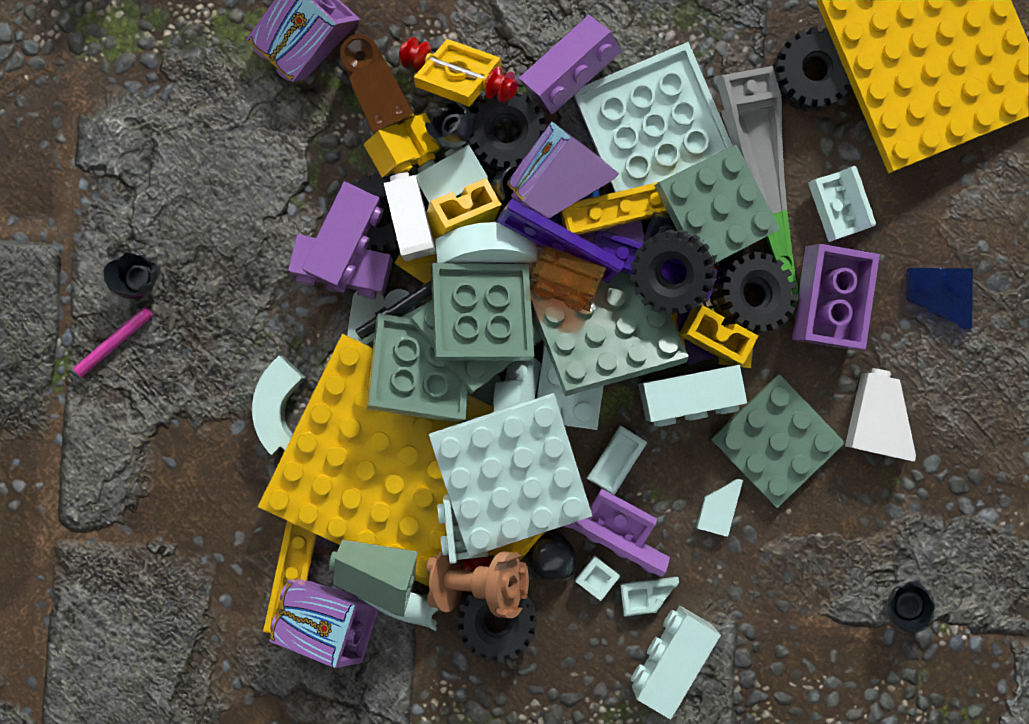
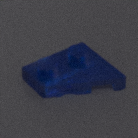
M907 268L906 300L930 310L931 313L941 318L950 320L962 329H972L973 268Z

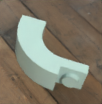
M490 222L467 225L435 239L437 263L529 264L530 278L547 275V257L543 249L537 247L536 243L500 223Z
M278 356L264 371L256 386L252 402V416L256 433L263 446L271 455L277 454L282 448L286 450L293 434L285 420V406L293 391L306 379L285 356Z
M536 358L515 361L507 367L505 381L495 384L494 412L535 399L541 363Z

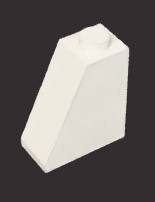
M406 172L391 176V182L384 183L401 256L405 261H410L437 254L416 175L409 177V173Z
M872 368L871 373H861L845 446L915 462L916 453L900 380L890 378V371Z

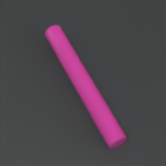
M144 306L73 368L80 377H83L153 316L151 311Z

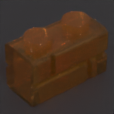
M545 246L532 273L530 289L534 290L535 294L543 299L555 298L565 302V305L572 310L581 311L584 309L590 312L602 286L606 268Z

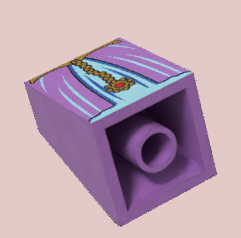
M274 0L247 40L254 46L253 49L257 55L269 60L277 67L276 71L282 78L287 81L296 82L306 79L361 19L340 0Z
M551 122L506 184L514 191L511 196L516 201L549 219L614 180L619 172L562 128Z
M301 579L288 580L281 591V604L278 614L271 623L270 629L272 633L269 642L334 668L362 663L379 610L348 592Z

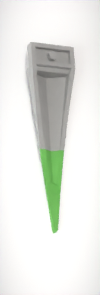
M770 66L722 75L716 78V82L724 107L721 114L732 145L737 144L780 230L766 236L773 260L779 259L784 263L781 269L783 271L787 269L791 271L792 275L787 278L789 282L795 281L797 286L784 178L782 100L774 68ZM797 286V288L791 290V293H792V294H797V300H798V293H799V292H798V286ZM797 301L790 304V306L795 307L793 312L794 318L796 313Z

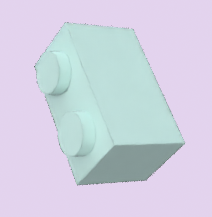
M470 145L464 148L461 146L460 148L450 149L445 153V159L436 164L434 160L429 161L417 169L419 174L416 175L419 187L429 204L431 200L454 192L456 198H459L464 187L485 178L488 180V176Z

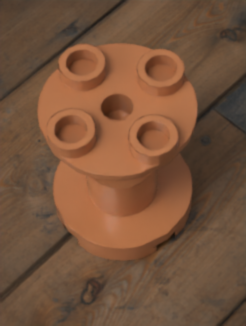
M441 550L437 556H431L427 563V572L430 575L428 604L430 607L437 608L442 612H450L459 603L463 591H471L475 598L486 599L490 611L496 617L514 618L522 610V608L517 607L520 599H526L528 593L529 576L526 563L519 562L518 558L521 557L519 553L500 552L494 557L489 567L479 566L474 572H466L461 569L464 564L461 560H456V563L450 564L449 555L442 556Z

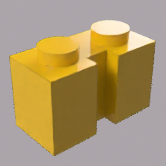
M426 113L407 119L402 124L398 125L396 123L380 129L363 144L382 178L393 173L395 175L406 173L415 164L421 167L425 163L436 159L434 154L442 147L431 140L426 130L425 123H430Z
M487 178L464 187L459 198H456L454 192L431 200L426 215L429 226L437 239L460 227L494 221L501 203Z
M703 305L691 309L679 332V336L732 365H744L758 335L738 324L725 325L724 327L721 324L725 317Z

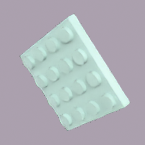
M689 42L589 83L573 95L598 156L619 172L618 176L610 181L614 192L660 182L733 146Z
M554 393L429 434L469 557L592 517Z

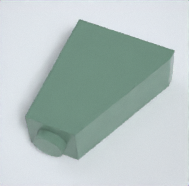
M342 540L338 552L333 551L330 558L329 570L334 571L333 584L397 616L404 617L415 581L418 552Z

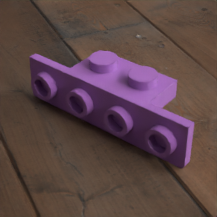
M602 488L590 507L592 517L565 525V527L573 528L584 534L590 541L608 547L619 557L628 558L639 564L649 573H655L663 577L667 571L670 557L644 543L656 525L657 518Z

